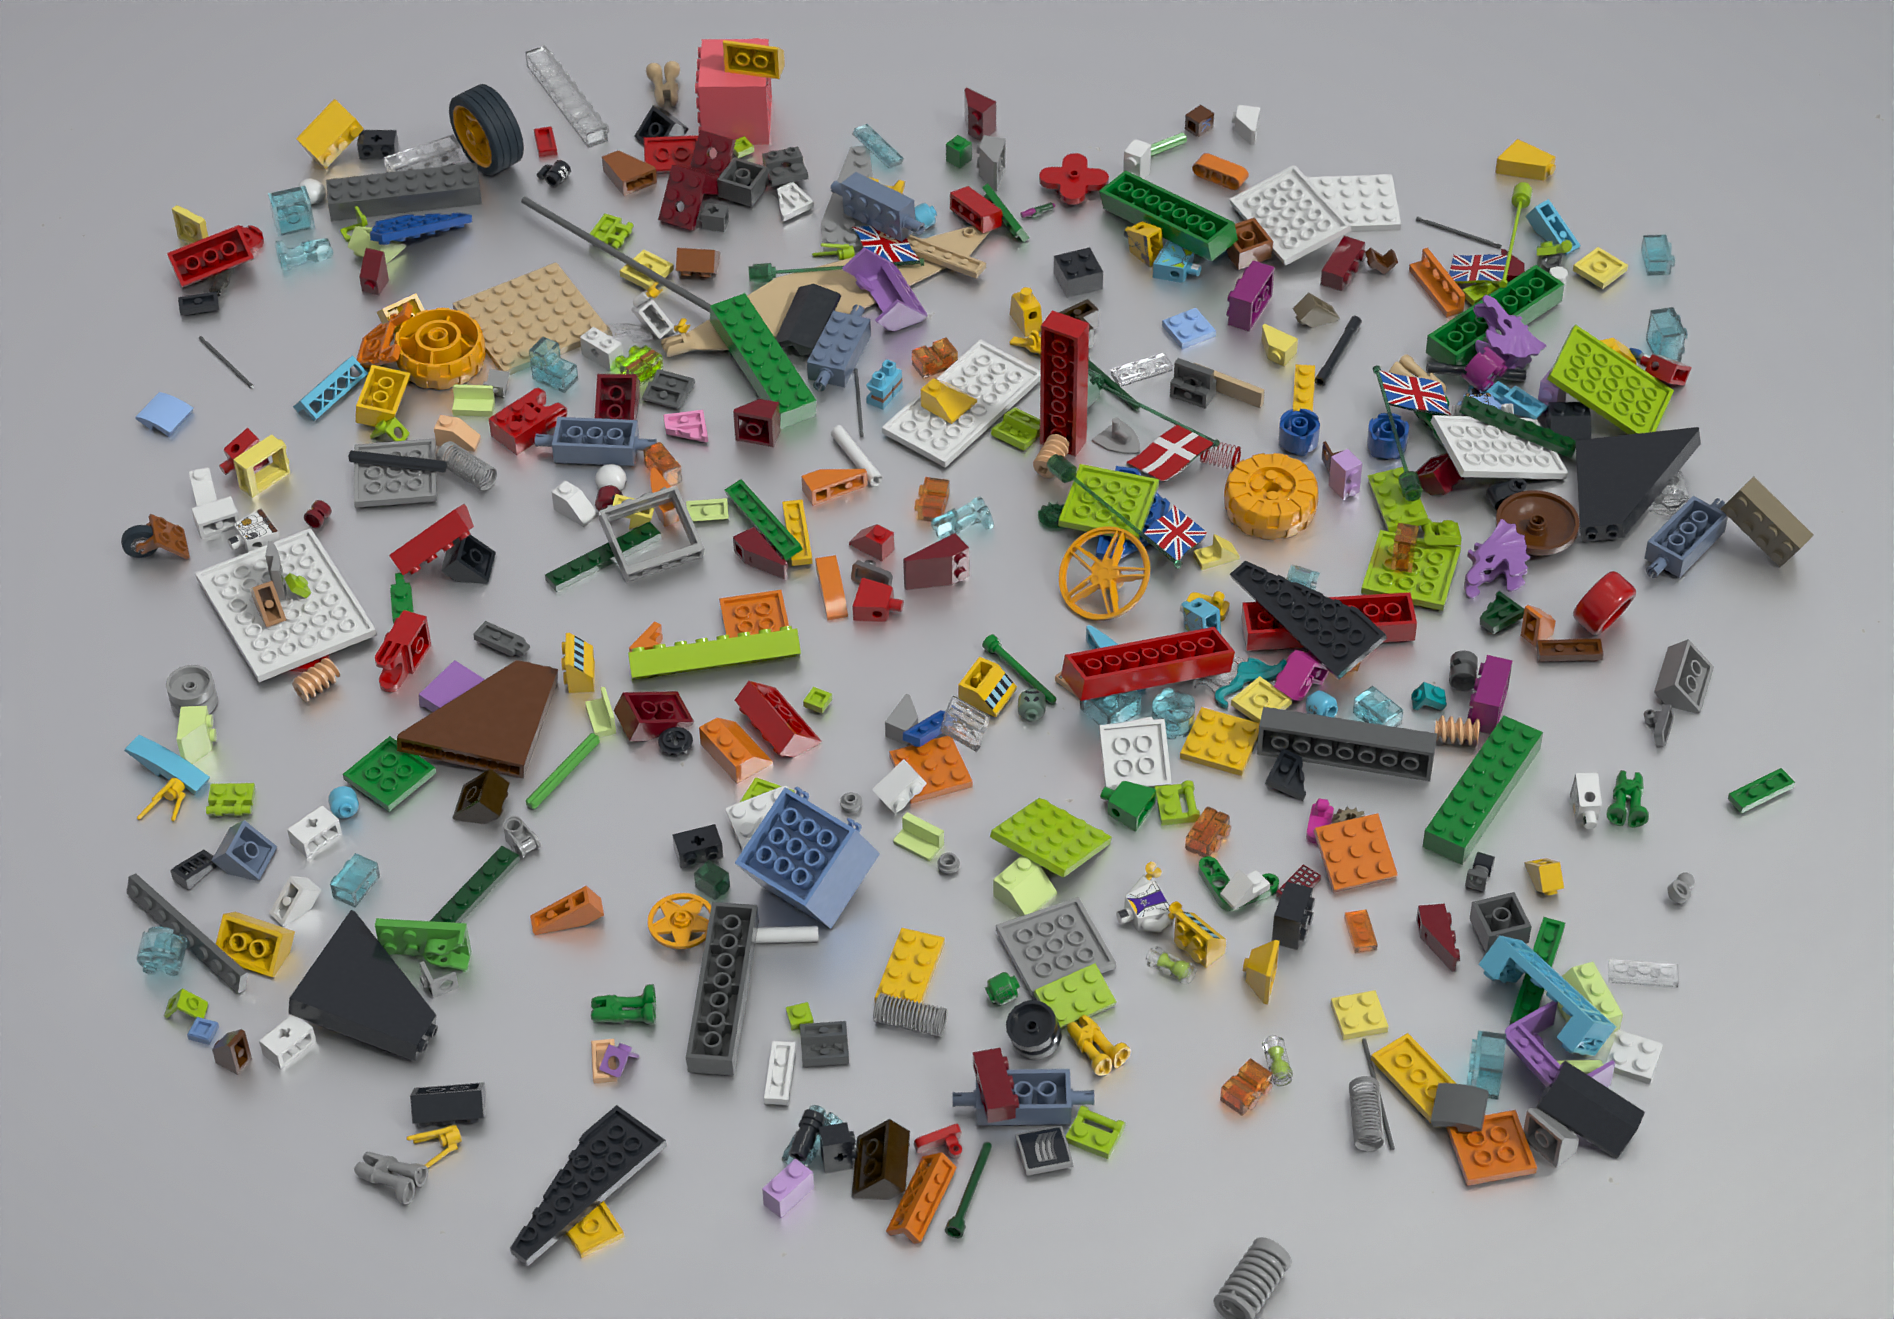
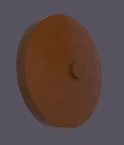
M1538 490L1523 491L1506 498L1497 510L1495 521L1496 527L1501 519L1508 524H1515L1516 532L1525 536L1526 553L1540 556L1556 554L1571 546L1577 538L1580 525L1579 516L1575 508L1567 500L1556 494Z

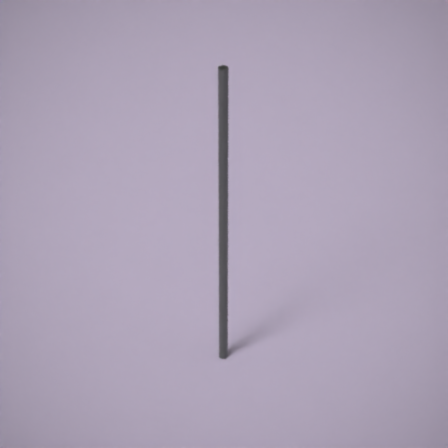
M527 197L522 198V204L710 313L711 304Z

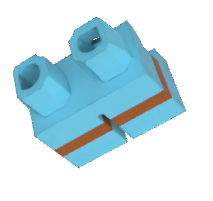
M885 360L882 363L881 369L874 372L872 379L866 385L868 390L871 391L866 397V403L884 410L903 388L902 370L896 368L895 362Z

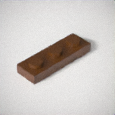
M1601 639L1537 640L1536 643L1539 661L1603 660L1604 656Z

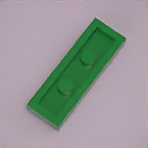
M1780 768L1729 793L1728 800L1742 814L1794 788L1795 781Z

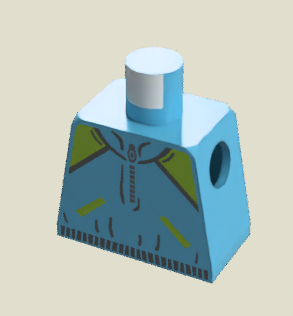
M1170 241L1166 242L1153 263V278L1182 283L1188 274L1199 276L1201 272V265L1194 263V253Z
M1197 598L1191 602L1185 601L1181 604L1180 611L1183 613L1184 627L1187 632L1215 627L1221 634L1220 610L1216 606L1202 598Z

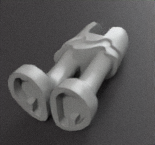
M365 1152L363 1155L365 1163L358 1162L354 1167L358 1177L374 1184L381 1183L394 1188L397 1200L405 1205L412 1201L415 1194V1186L421 1187L426 1182L428 1176V1168L425 1165L398 1162L395 1157L373 1152ZM392 1172L398 1173L404 1177L393 1175Z

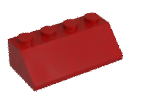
M239 225L167 253L170 264L182 288L254 259Z
M463 504L389 555L402 575L407 573L413 575L421 569L420 564L424 561L429 564L438 557L436 555L437 552L440 550L446 552L454 546L453 541L457 538L462 541L471 534L469 530L474 525L467 506Z
M748 681L734 700L739 705V710L750 718L752 726L761 731L763 739L771 743L774 747V752L779 756L784 757L785 755L794 758L822 742L775 687Z

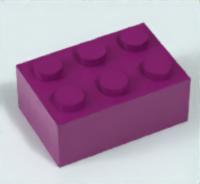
M1253 260L1250 266L1244 269L1243 276L1237 280L1235 289L1228 294L1227 302H1229V307L1226 313L1228 325L1250 332L1272 297L1273 266Z
M1487 655L1485 663L1481 662L1478 675H1481V677L1476 678L1474 691L1476 692L1471 694L1469 706L1473 708L1469 709L1467 718H1470L1472 725L1476 719H1479V732L1491 734L1499 723L1509 688L1513 660Z

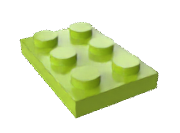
M1096 963L1034 990L1037 1001L1044 1002L1051 1007L1061 1030L1066 1028L1067 1024L1072 1021L1075 1023L1079 1022V1018L1083 1015L1091 1017L1115 1006L1117 1003Z

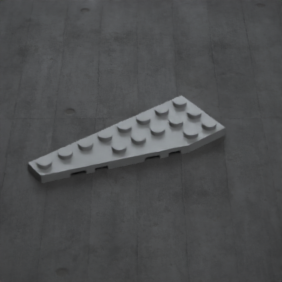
M869 146L850 147L837 180L839 183H842L855 172L867 177H873ZM832 193L821 221L822 243L853 245L854 252H860L863 247L852 227L869 225L845 214L842 196ZM823 247V252L837 251L839 248Z

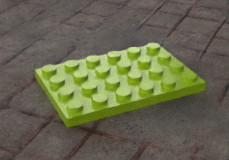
M1576 324L1571 328L1547 377L1548 381L1627 434L1655 432L1674 392L1673 389Z

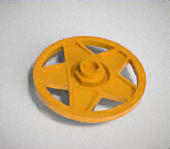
M676 893L659 900L649 912V932L655 941L668 948L688 949L695 947L706 940L709 920L699 916L703 906L710 914L711 904L704 898L690 893ZM680 899L690 900L683 906L673 902ZM660 908L664 917L653 923L654 916ZM692 932H705L699 938L689 942ZM672 934L675 942L665 940L659 935Z

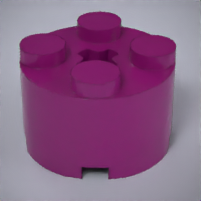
M1488 346L1483 348L1486 352L1483 354L1479 352L1464 369L1467 373H1462L1461 375L1478 392L1487 391L1495 384L1493 381L1497 376L1501 377L1508 369L1505 366L1506 361Z

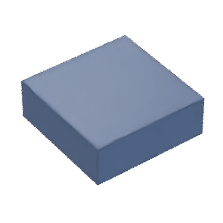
M197 1017L187 1034L188 1039L210 1045L219 1028V1024L215 1021Z

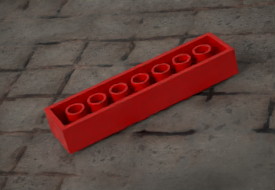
M1052 310L1041 325L1040 444L1044 445L1047 438L1052 434L1061 435L1069 442L1068 454L1076 457L1087 442L1089 323Z
M1411 592L1328 597L1333 600L1337 599L1349 607L1358 608L1386 634L1387 639L1384 642L1415 641L1417 620ZM1242 602L1241 621L1247 651L1303 647L1257 602Z
M1215 627L1065 654L1061 676L1080 701L1228 673L1231 672L1235 651Z

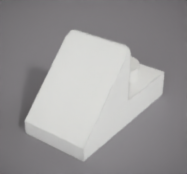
M1239 869L1222 890L1220 896L1236 910L1268 891L1270 883L1257 870L1245 875Z

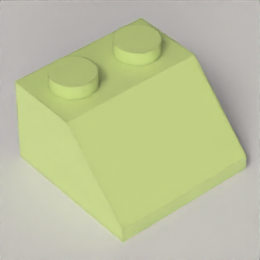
M355 226L348 248L353 250L356 256L364 258L366 248L383 251L386 264H388L407 245L402 241L394 240L390 241V244L380 245L379 242L370 240V232L373 227Z
M186 706L180 709L176 740L180 756L191 764H194L212 751L213 742H216L217 739L216 729L212 728L213 716L209 714L207 706Z
M1023 855L993 879V896L1020 916L1038 911L1057 894L1056 889L1042 867Z

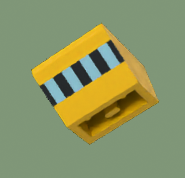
M566 633V640L562 642V655L565 654V656L561 658L562 670H566V672H563L564 685H568L569 693L595 692L593 646L571 633Z
M979 657L958 684V702L997 717L1017 690V686L998 664Z
M1178 911L1175 914L1174 942L1178 948L1184 949L1190 954L1195 962L1207 968L1225 954L1226 939L1195 913Z

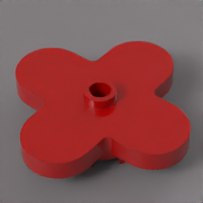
M1072 153L1063 158L1061 167H1046L1042 169L1039 173V183L1044 188L1055 189L1057 193L1060 192V198L1064 203L1075 205L1083 202L1087 193L1100 191L1109 184V175L1102 169L1088 168V160L1084 155Z

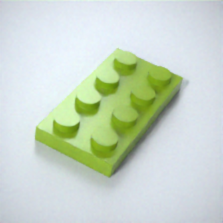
M1407 466L1367 476L1388 532H1397L1429 524L1427 513Z

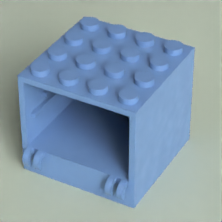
M784 787L735 861V864L760 886L831 929L880 853L860 834L861 824L848 818L847 821L849 823L847 825L809 802V793L795 787L797 792L794 793Z

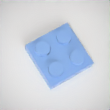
M1197 308L1162 320V327L1181 349L1216 337V330Z

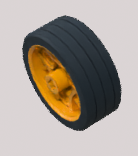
M479 84L451 99L449 118L452 130L462 151L471 163H477L479 171L486 175H494L521 161L524 153V144L520 127L512 110L495 89L486 84Z

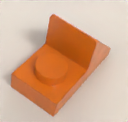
M654 621L629 647V652H632V649L637 647H644L645 650L653 649L654 645L660 644L663 639L661 624Z

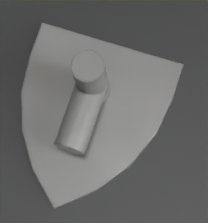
M1117 417L1112 419L1111 426L1092 439L1097 445L1112 452L1123 454L1140 453L1138 436L1131 427Z

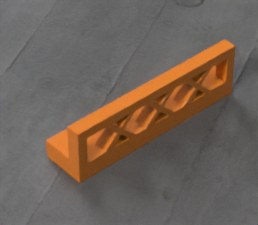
M1428 247L1422 249L1421 261L1409 264V271L1446 318L1464 312L1466 295Z
M943 1152L922 1156L886 1229L890 1236L904 1233L914 1244L921 1243L957 1168Z

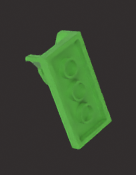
M376 918L375 930L377 940L389 955L423 956L428 963L435 966L455 968L463 972L468 970L472 951L467 923ZM443 958L447 959L446 962H441L440 960Z

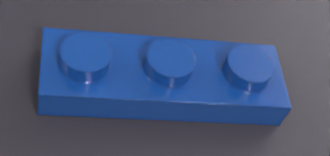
M940 710L903 732L902 741L911 743V745L916 747L923 746L925 743L957 725L958 716Z

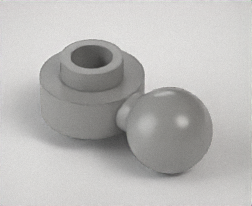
M1681 873L1677 880L1673 881L1667 888L1669 898L1680 904L1691 897L1690 889L1695 883L1694 877L1690 873Z

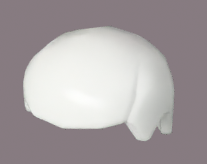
M314 179L303 180L299 183L296 191L298 203L303 201L308 206L320 203L326 195L324 185Z
M608 464L598 470L595 482L599 489L607 485H613L620 490L624 488L627 478L620 466Z

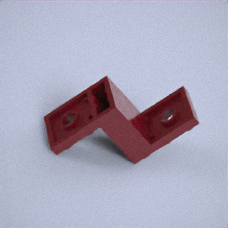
M704 130L699 131L691 165H672L658 220L685 229L695 230L703 195H718L717 179L731 162L736 140ZM712 148H715L717 155L712 159L709 153ZM679 202H683L685 206L682 212H679L677 209Z

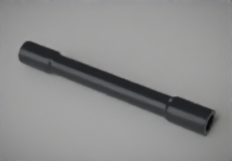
M1358 316L1351 317L1325 365L1317 374L1315 383L1318 386H1325L1342 353L1360 327L1362 320Z
M1429 361L1426 364V373L1462 375V373L1466 374L1467 371L1464 370L1466 368L1464 365ZM1508 368L1501 377L1497 376V378L1525 382L1526 370Z

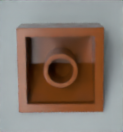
M1255 218L1235 224L1238 240L1226 251L1229 259L1238 270L1250 266L1253 260L1262 262L1272 258L1274 241Z
M677 248L676 271L681 272V276H692V273H700V277H711V274H717L720 252L708 249Z

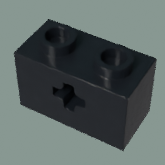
M363 130L358 135L357 149L359 159H396L399 146L397 130Z
M716 824L672 834L674 851L680 868L723 858L722 842Z
M847 1122L819 1127L820 1151L825 1174L853 1169V1159L857 1158L855 1150L856 1141L854 1131H849Z

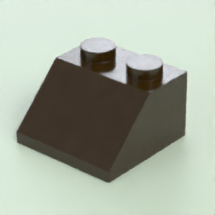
M488 769L465 783L452 818L455 821L487 824L494 819H498L503 812L502 806L508 796L507 791L510 782L493 770Z

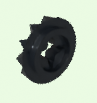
M668 728L658 738V744L662 752H667L669 756L671 754L679 756L681 752L687 753V750L692 748V734L685 728ZM674 738L678 741V745H674Z

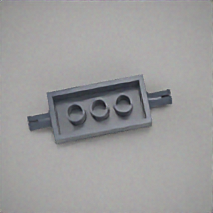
M858 172L853 173L842 183L834 181L831 184V192L842 196L843 210L848 216L872 226L876 230L901 242L913 232L918 235L924 232L925 224L915 219L913 199Z
M857 304L854 305L850 314L833 311L807 361L808 380L815 381L813 387L817 391L819 389L824 391L827 384L846 387L871 337V321L869 318L862 317L865 310L861 305L859 307Z
M557 417L554 434L536 433L535 446L552 447L554 462L634 466L638 451L656 452L657 439H640L638 420Z
M1692 496L1648 540L1644 558L1652 562L1646 568L1648 576L1652 575V578H1657L1663 570H1666L1680 578L1725 532L1728 517L1721 510L1725 502L1723 500L1720 501V498H1716L1710 505Z
M1070 1069L1007 1070V1074L1012 1075L1014 1081L1012 1092L1017 1094L1019 1100L1016 1118L993 1123L987 1122L977 1080L974 1092H952L953 1107L974 1106V1109L976 1108V1125L1071 1124V1107L1073 1105H1094V1090L1073 1091L1070 1081Z

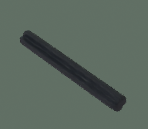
M351 450L348 455L349 461L353 463L445 473L447 470V462L444 460Z

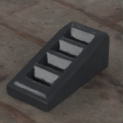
M203 849L171 869L172 879L187 890H190L217 866L211 861L214 856Z

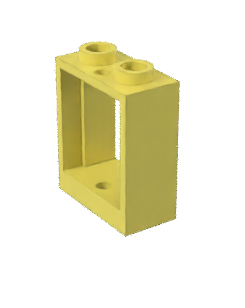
M271 434L233 459L239 488L250 497H255L290 473V462L286 454L287 447L281 439L278 440ZM269 456H272L273 462L254 474L253 467Z

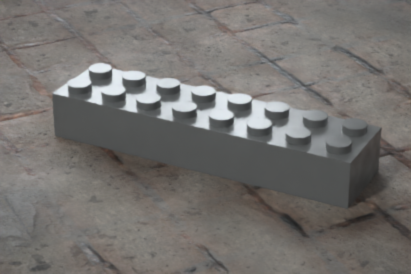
M477 163L326 180L331 221L357 219L356 206H358L365 217L482 204Z
M1263 707L1259 724L1257 755L1278 758L1283 748L1302 757L1303 762L1430 782L1437 733Z
M712 902L686 1052L688 1072L734 1076L759 924L757 905Z

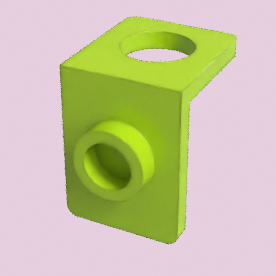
M358 206L355 207L358 224L340 229L346 242H349L351 236L347 235L348 231L354 230L355 226H368L365 215H362Z
M394 417L388 421L381 420L375 426V430L370 437L373 439L386 433L394 442L405 441L409 431ZM395 428H399L401 430V438H397L395 436Z
M182 988L169 999L164 1017L168 1018L175 1011L180 1010L195 1019L197 1017L204 1018L208 1002Z

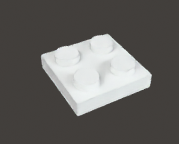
M1618 1029L1606 1063L1611 1060L1615 1062L1613 1073L1650 1084L1664 1043Z

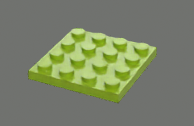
M1080 464L1061 512L1058 526L1086 532L1099 527H1118L1127 530L1140 539L1159 486V479ZM1103 534L1111 537L1114 536V534Z
M1380 530L1361 587V594L1411 592L1413 605L1443 611L1461 553V547L1455 545H1427L1422 538Z
M1040 797L992 829L990 838L1063 878L1110 845L1112 836L1104 833L1103 830L1089 825L1084 820L1076 818L1066 810L1060 809Z

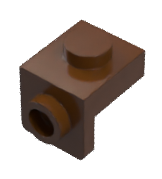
M1371 247L1365 252L1369 267L1380 271L1384 275L1398 264L1395 251L1392 249L1384 255Z

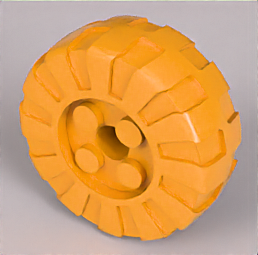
M436 308L418 312L407 321H404L395 335L394 344L396 343L401 347L398 361H396L397 366L400 368V371L411 373L409 381L415 383L418 387L437 390L450 389L454 384L463 385L469 382L483 367L485 340L481 327L475 319H472L469 314L463 311L451 310L450 308Z
M1261 453L1252 455L1251 458L1243 459L1236 464L1226 480L1224 503L1225 509H1227V516L1233 525L1238 526L1242 532L1250 536H1257L1267 540L1295 536L1299 531L1305 530L1311 524L1318 506V484L1314 473L1309 471L1307 465L1300 460L1290 458L1285 454Z

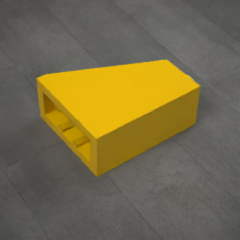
M1517 139L1497 158L1495 173L1544 181L1549 175L1554 173L1556 157Z

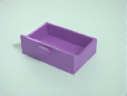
M454 660L419 693V706L434 712L485 679Z

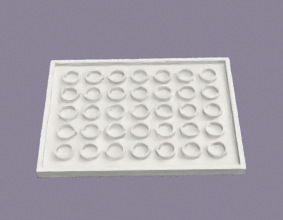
M311 528L274 542L280 556L284 578L289 573L296 576L300 575L308 581V587L311 591V594L304 598L291 592L286 583V600H280L286 617L284 622L266 627L250 592V588L271 581L265 557L267 545L195 573L199 584L259 682L377 635L372 622Z

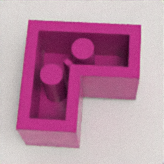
M1295 650L1288 656L1285 668L1277 675L1274 687L1293 700L1303 701L1312 684L1322 685L1330 671L1311 653Z

